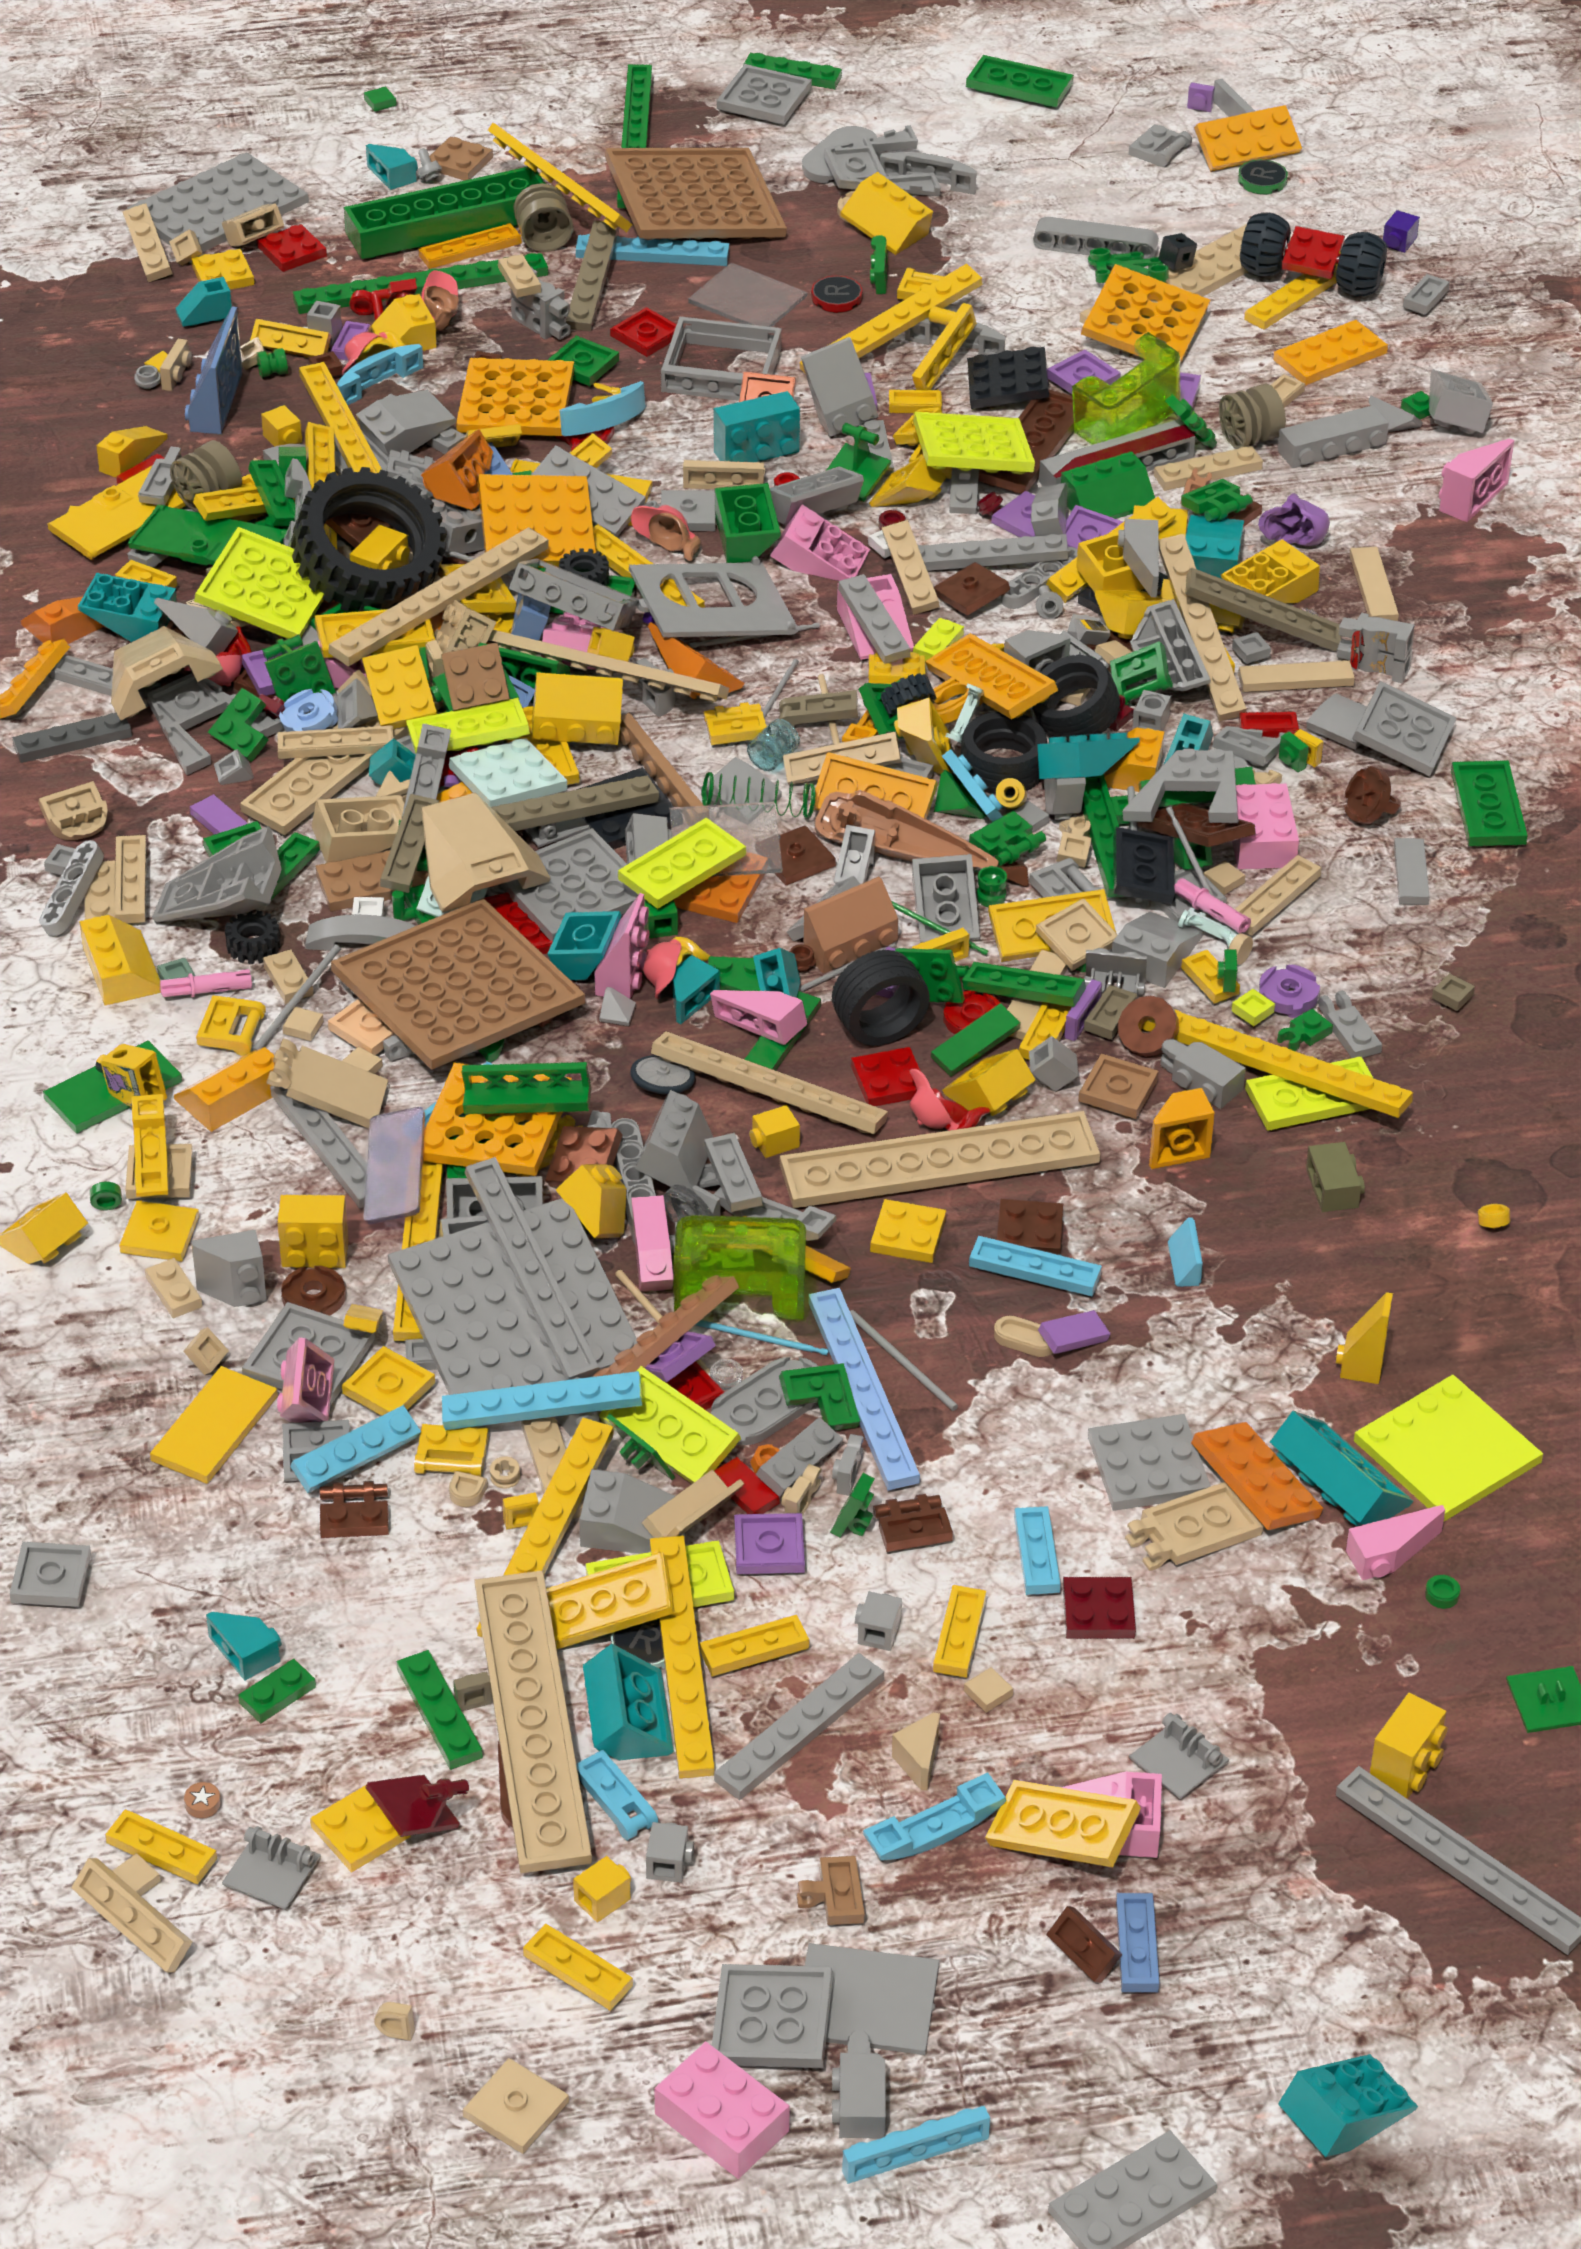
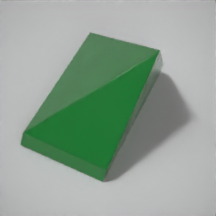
M944 770L941 773L933 812L983 819L986 816L985 812L960 779Z

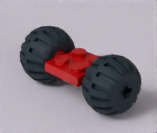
M1258 213L1248 220L1240 249L1241 265L1248 272L1257 276H1271L1284 269L1332 279L1338 264L1336 281L1338 286L1345 292L1354 296H1367L1378 290L1387 258V245L1379 236L1370 232H1357L1345 239L1344 235L1295 226L1290 240L1291 229L1289 223L1275 213Z

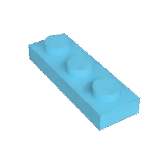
M951 749L943 754L944 760L989 819L994 822L1003 817L999 812L1003 806L993 793L990 796L986 795L984 790L988 787L978 774L973 777L969 773V770L973 767L962 754L957 757Z
M1048 1506L1015 1508L1014 1520L1026 1595L1060 1593V1578Z

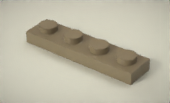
M410 794L380 879V887L406 893L410 892L425 848L421 810L422 807L439 803V800Z

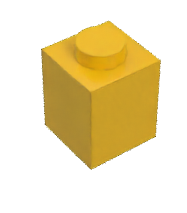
M285 405L261 414L263 436L274 447L302 443L301 421Z
M594 626L587 652L628 662L634 653L633 642L635 637Z
M787 1105L752 1116V1130L749 1132L753 1146L755 1148L758 1147L765 1158L800 1146V1124Z
M606 1855L573 1878L574 1901L598 1923L631 1899L630 1874L621 1864L616 1865Z

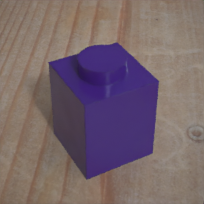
M1396 210L1384 225L1383 240L1387 248L1405 253L1417 239L1420 217Z

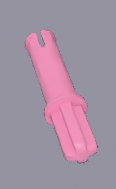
M1180 878L1174 885L1175 893L1190 902L1194 909L1203 910L1238 933H1244L1248 930L1251 918L1212 896L1208 889H1201L1184 878Z
M250 969L193 976L191 973L185 978L160 981V991L163 997L190 994L192 998L195 997V994L252 988Z

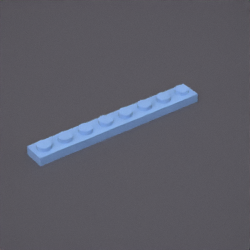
M840 1288L809 1294V1306L834 1364L844 1363L860 1418L859 1424L887 1490L919 1484V1471Z

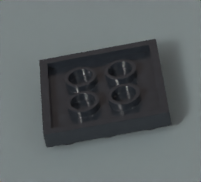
M1033 346L1017 351L1006 350L998 354H980L967 358L971 409L1049 397L1045 346Z
M643 767L585 786L588 788L648 775L659 791L658 802L582 817L590 829L593 828L613 850L626 846L625 829L633 813L667 817V829L670 830L683 826L681 814Z

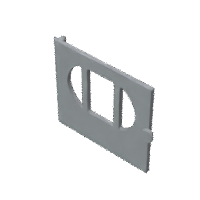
M757 556L752 558L751 563L629 565V571L643 599L638 600L637 609L642 612L651 613L663 637L791 635L799 631L764 564L760 563ZM684 577H717L733 607H699ZM672 578L688 607L677 604L667 598L662 593L660 585L665 580ZM729 578L749 586L754 591L756 600L752 604L744 606Z

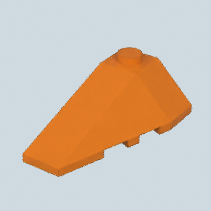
M480 429L466 437L421 474L425 488L432 492L436 499L470 510L480 504L478 476L490 470L493 451Z
M82 597L57 600L34 611L21 620V625L42 643L48 640L55 642L65 639L70 644L104 627L101 623L78 610Z
M652 622L649 623L648 628L668 668H671L674 673L721 684L730 688L729 693L744 686L745 683L713 663L709 658L700 654L677 637H663L658 626ZM691 691L689 697L696 699L697 696H700V693Z

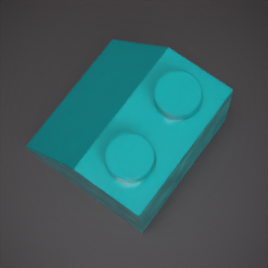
M566 912L547 954L550 961L570 980H586L604 958L621 919V912Z

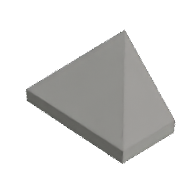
M1372 395L1370 396V406L1374 405L1389 422L1388 432L1422 426L1423 422L1416 416Z
M355 679L337 694L338 729L357 728L378 717L373 699L358 679Z

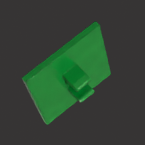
M611 1414L606 1417L626 1443L620 1450L624 1460H627L635 1451L638 1455L631 1463L636 1469H639L648 1461L669 1479L673 1480L675 1478L672 1471L653 1447Z
M1573 1666L1506 1676V1681L1527 1733L1581 1725V1684Z

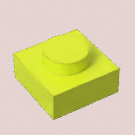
M1251 989L1232 1002L1231 1011L1252 1026H1255L1274 1013L1275 1003L1255 989Z

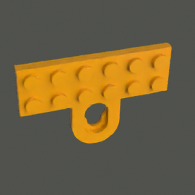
M971 633L925 661L929 671L946 680L934 688L937 699L934 700L935 703L933 704L944 724L959 718L968 696L969 688H966L967 683L983 689L984 694L980 697L979 705L985 703L1010 719L1022 716L1026 710L1037 703L1046 701L1050 695L1058 691L1054 680ZM964 694V695H962L961 697H959V698H957V699L950 700V701H948V702L942 704L943 702H945L946 700L950 699L951 697H953V696H955V695Z

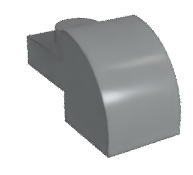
M646 658L636 661L638 665L659 669ZM671 668L668 669V670H665V671H667V672L674 673ZM639 679L636 684L643 690V703L654 714L661 717L673 709L676 702V692H673L674 687L665 685L664 690L648 686L647 680Z

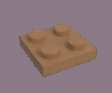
M450 136L429 157L431 162L436 160L442 167L439 173L461 180H469L493 158V149Z
M498 643L441 654L453 711L509 700Z
M1101 1053L1079 1091L1078 1101L1137 1119L1158 1081L1159 1071Z

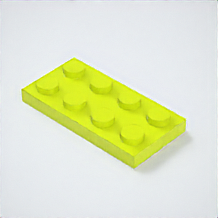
M518 698L406 720L407 730L415 754L423 723L451 730L447 751H461L466 747L474 745H490L494 741L504 739L515 740L523 735L530 734L529 725Z
M704 818L619 869L618 880L637 894H644L645 900L658 909L746 856V846L711 820Z
M1362 1057L1330 1063L1373 1078ZM1276 1075L1246 1080L1245 1090L1267 1131L1371 1109Z
M640 1366L637 1371H639L641 1377L642 1406L603 1410L599 1417L604 1423L612 1426L606 1418L611 1414L653 1447L671 1470L693 1484L712 1469L715 1470L741 1440V1437L734 1429Z
M719 1540L685 1546L693 1607L734 1600V1589ZM651 1552L586 1563V1576L649 1557Z

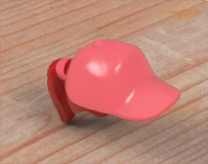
M240 626L236 627L238 632L232 639V643L227 646L224 652L216 655L223 669L211 678H208L220 686H231V683L240 675L241 668L244 667L242 655L251 653V648ZM188 666L184 667L185 671H191Z
M917 1069L909 1070L917 1087V1092L910 1101V1108L917 1117L919 1125L924 1124L934 1129L945 1128L948 1131L976 1127L980 1119L991 1112L987 1107H978L968 1111L964 1106L945 1099L938 1089H931L927 1078L921 1071Z

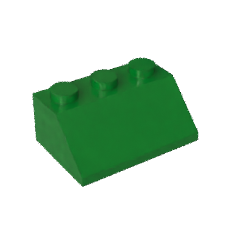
M1133 452L1123 453L1061 472V484L1066 483L1067 507L1071 512L1075 505L1118 519L1133 514L1134 505L1145 506L1155 499L1146 467Z
M768 483L714 488L715 517L726 563L751 562L754 556L759 557L781 537Z
M479 643L478 646H483V645H488V644ZM499 647L502 665L507 674L535 689L537 673L570 675V667L559 661ZM534 695L530 701L531 703L534 702Z

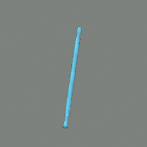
M700 1320L695 1324L808 1352H817L825 1356L829 1354L828 1349H819L811 1345Z

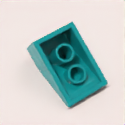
M1190 515L1185 539L1197 570L1221 578L1222 573L1239 564L1244 520L1224 518L1219 521L1216 519L1207 521L1205 516Z

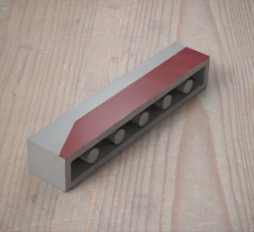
M1180 419L1041 460L1039 483L1042 487L1061 484V472L1128 452H1133L1145 465L1148 472L1154 470V467L1193 458L1196 436Z

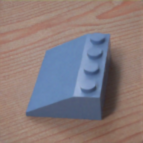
M231 307L209 349L207 358L202 360L201 374H197L196 389L191 390L190 405H186L185 420L189 421L190 432L222 434L243 373L237 307Z

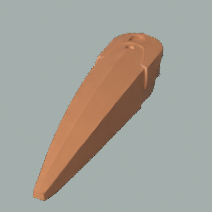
M862 790L850 794L842 792L830 793L825 797L814 823L815 831L819 836L840 844L843 842L846 825L875 830V853L911 862L912 859L972 854L973 870L980 871L985 867L998 866L999 864L996 858L948 830L889 800L884 801Z

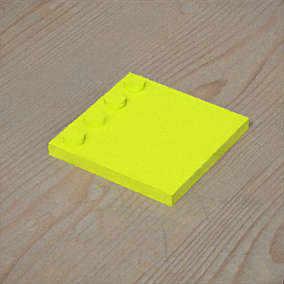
M914 412L913 423L927 466H931L934 469L954 467L962 471L983 469L991 473L998 472L999 470L1010 471L1014 474L1034 472L1035 461L1019 418Z
M238 527L195 593L194 602L217 611L221 610L229 616L289 639L298 634L302 637L322 604L324 593L319 589L314 592L309 587L310 580L308 577L301 578L298 573L301 564L294 563L292 558L293 548Z
M1454 1375L1449 1376L1381 1416L1354 1434V1442L1427 1508L1443 1505L1445 1508L1443 1522L1542 1463L1543 1453Z

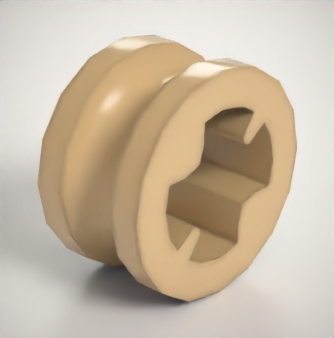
M508 1456L495 1459L490 1465L492 1483L503 1489L511 1488L518 1484L520 1481V1469L517 1460ZM502 1470H510L508 1476H500Z

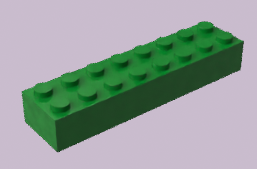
M529 167L345 206V233L361 259L388 253H397L410 248H420L424 245L448 241L509 223L515 227L518 226L513 207L516 197L522 190L531 185L546 183L538 171L534 172Z

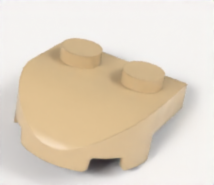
M94 781L39 798L38 804L50 831L60 839L78 840L99 833L105 827L108 812L106 800L102 801Z

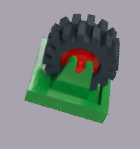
M921 673L915 676L913 674L909 675L906 679L904 677L900 678V680L891 684L865 683L858 689L863 698V704L868 709L874 722V728L877 729L879 735L896 732L894 722L898 720V707L930 698L934 704V700L937 699L928 677L925 674L921 675Z

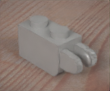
M1166 1039L1162 1043V1051L1165 1054L1161 1057V1067L1166 1068L1167 1071L1172 1073V1081L1187 1090L1202 1088L1209 1103L1220 1109L1243 1091L1246 1069L1244 1066L1202 1042H1193L1186 1046L1181 1042H1177V1040Z
M854 2030L848 2037V2052L840 2053V2068H832V2091H839V2100L832 2099V2123H839V2138L880 2139L885 2137V2059L878 2053H870V2039L867 2032L865 2033L864 2030Z

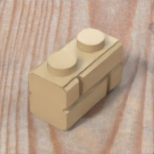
M267 204L222 222V227L229 245L240 246L283 229L284 223L278 206L276 204Z

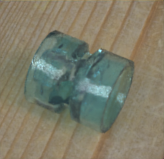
M775 719L748 743L747 753L750 760L759 769L772 771L784 761L783 755L791 754L799 747L800 737L794 726L783 719Z

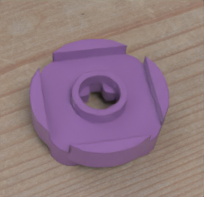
M1286 965V969L1276 970L1277 966L1262 974L1259 982V993L1275 1003L1274 1011L1286 1014L1290 1018H1296L1303 1014V1012L1312 1009L1318 1002L1320 985L1316 983V976L1308 969L1297 965ZM1289 988H1293V989H1294V991H1287V990H1288Z

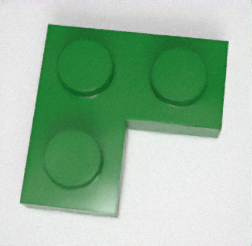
M241 688L207 733L233 751L238 749L252 763L269 741L264 734L251 727L266 704L260 698Z
M844 1363L781 1371L779 1380L787 1406L818 1402L823 1421L834 1431L858 1427L860 1418Z

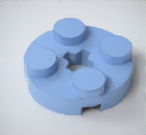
M308 689L291 696L284 703L285 710L283 714L280 712L279 715L285 731L324 730L335 725L338 717L337 705L333 696L328 691L320 689L321 693H313L312 689Z

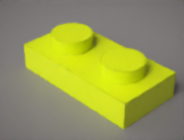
M939 617L913 647V652L918 653L920 656H925L926 661L960 640L964 635V626Z

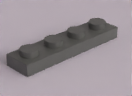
M110 713L105 716L14 736L12 741L19 761L23 763L130 738L132 734L131 727L126 718L120 720L117 713Z

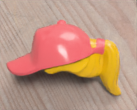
M384 331L379 334L371 332L357 334L345 345L344 351L348 363L343 368L342 375L360 361L374 354L406 345L392 331Z
M675 937L670 942L658 943L651 949L646 950L647 956L643 972L647 979L655 986V998L660 999L661 991L673 979L676 967L688 957L693 955L705 962L708 961L710 955L704 952L695 942L685 937Z

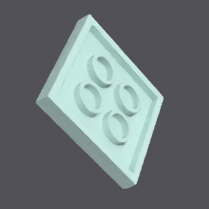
M527 738L515 739L509 743L497 746L492 745L486 749L465 752L449 758V768L473 793L476 792L490 807L531 798L534 799L567 790V779Z

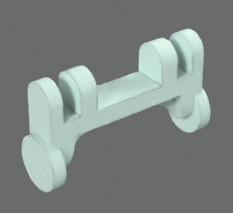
M968 683L966 688H969L968 696L956 725L951 733H946L945 736L959 743L962 741L965 727L971 721L976 707L979 706L980 697L984 694L983 689Z
M1192 907L1188 911L1185 910L1178 922V927L1183 928L1184 925H1193L1225 940L1228 949L1233 938L1239 934L1229 926H1224L1207 918L1203 912L1196 913V909Z

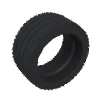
M1088 655L1066 656L1052 662L1040 671L1043 675L1054 680L1058 691L1050 695L1046 701L1037 703L1032 707L1040 726H1042L1050 738L1066 737V742H1069V736L1086 735L1087 740H1090L1089 734H1102L1116 720L1120 710L1118 689L1108 669L1097 658ZM1085 688L1096 689L1092 697L1082 705L1070 710H1054L1057 703L1069 693Z
M997 711L985 713L970 721L965 727L961 741V755L963 754L973 767L969 770V773L973 777L978 774L988 788L984 790L985 793L996 795L998 784L1007 778H1014L1020 781L1026 791H1028L1041 781L1039 779L1037 744H1047L1046 733L1039 723L1024 714L1010 719ZM1003 748L1018 751L1023 755L1001 758L984 752ZM1008 789L1005 796L1014 795L1015 789Z
M877 950L857 958L843 970L837 981H835L831 1000L837 1016L847 1031L857 1041L871 1046H879L893 1043L903 1038L918 1026L928 1010L930 994L923 977L905 955L894 950ZM892 985H899L894 995L885 1003L871 1010L862 1011L867 1001L877 992Z

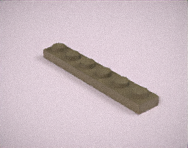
M593 221L570 303V313L566 318V323L570 325V329L592 331L619 227L614 230L603 221Z
M1191 567L1187 573L1186 595L1321 647L1337 651L1341 641V636L1339 635L1340 624Z
M647 775L509 804H501L491 808L514 831L658 802L659 791Z

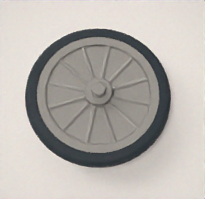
M657 1055L645 1056L636 1060L630 1069L631 1078L638 1086L658 1094H669L670 1090L676 1093L684 1092L695 1081L694 1071L690 1070L689 1067L676 1062L664 1061Z

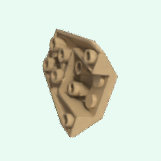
M165 626L115 650L111 704L119 719L123 720L127 717H133L139 711L146 708L138 692L139 689L151 686L157 680L169 674L177 673L187 665L197 682L214 676L223 669L214 652Z
M476 792L422 807L421 813L430 890L442 913L470 904L472 894L477 890L518 879L523 889L550 882L551 878L539 855Z

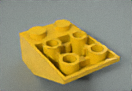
M1281 539L1222 573L1221 578L1283 603H1299L1319 590L1320 565Z

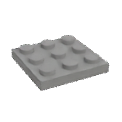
M744 64L717 99V109L728 113L745 115L752 119L771 121L774 124H785L812 88V79Z
M1380 681L1352 739L1430 776L1457 718Z
M287 1302L243 1365L242 1374L283 1390L284 1380L281 1378V1364L283 1360H286L287 1350L298 1338H306L335 1359L330 1400L331 1406L342 1390V1384L350 1378L374 1342L375 1332L369 1333L345 1328L343 1326L344 1320Z
M1185 1414L1088 1428V1440L1113 1511L1161 1504L1211 1487L1199 1452L1191 1444L1193 1436Z
M722 1964L712 2046L737 2066L823 2068L833 1981L832 1967Z

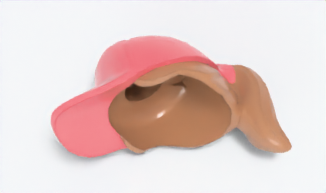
M434 270L429 273L421 292V298L435 321L437 331L443 330L457 313L459 298L456 280L447 273Z
M662 505L658 508L638 506L633 509L631 522L639 534L668 551L683 550V557L688 561H692L693 555L700 548L701 541L698 536L689 531L688 523L681 512L669 505Z

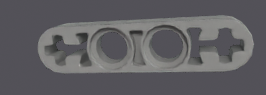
M1068 547V559L1039 562L1009 582L1010 590L1001 595L1002 605L1009 609H1018L1040 595L1039 588L1046 585L1048 578L1077 557L1078 549ZM1050 570L1055 571V573H1047L1044 571ZM1032 582L1037 583V585H1028L1026 583Z
M85 841L74 850L40 916L39 922L50 936L59 935L68 928L103 861L104 854L95 841Z

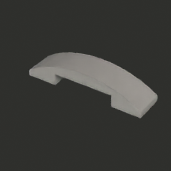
M892 152L880 155V163L887 176L934 172L939 183L951 185V191L973 195L976 193L977 171L959 161L917 152Z
M928 317L906 330L905 340L930 345L932 340L939 338L946 326L930 322ZM977 322L962 346L978 349V355L998 354L1005 351L1006 337L998 331Z
M292 458L285 475V496L295 498V522L291 521L284 536V545L291 547L293 529L308 491H312L303 466L298 459Z
M423 723L403 813L410 794L436 799L449 743L450 729Z
M355 914L330 917L309 925L305 949L331 950L337 942L374 944L416 925L399 919L377 915Z
M720 1187L714 1193L715 1196L720 1198V1205L737 1218L747 1216L794 1240L808 1241L819 1239L836 1221V1215L810 1205L804 1212L764 1197H762L761 1206L731 1212L722 1188Z

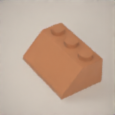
M879 876L804 909V945L812 948L813 957L816 959L815 966L823 974L854 961L867 953L898 941V916L884 882Z

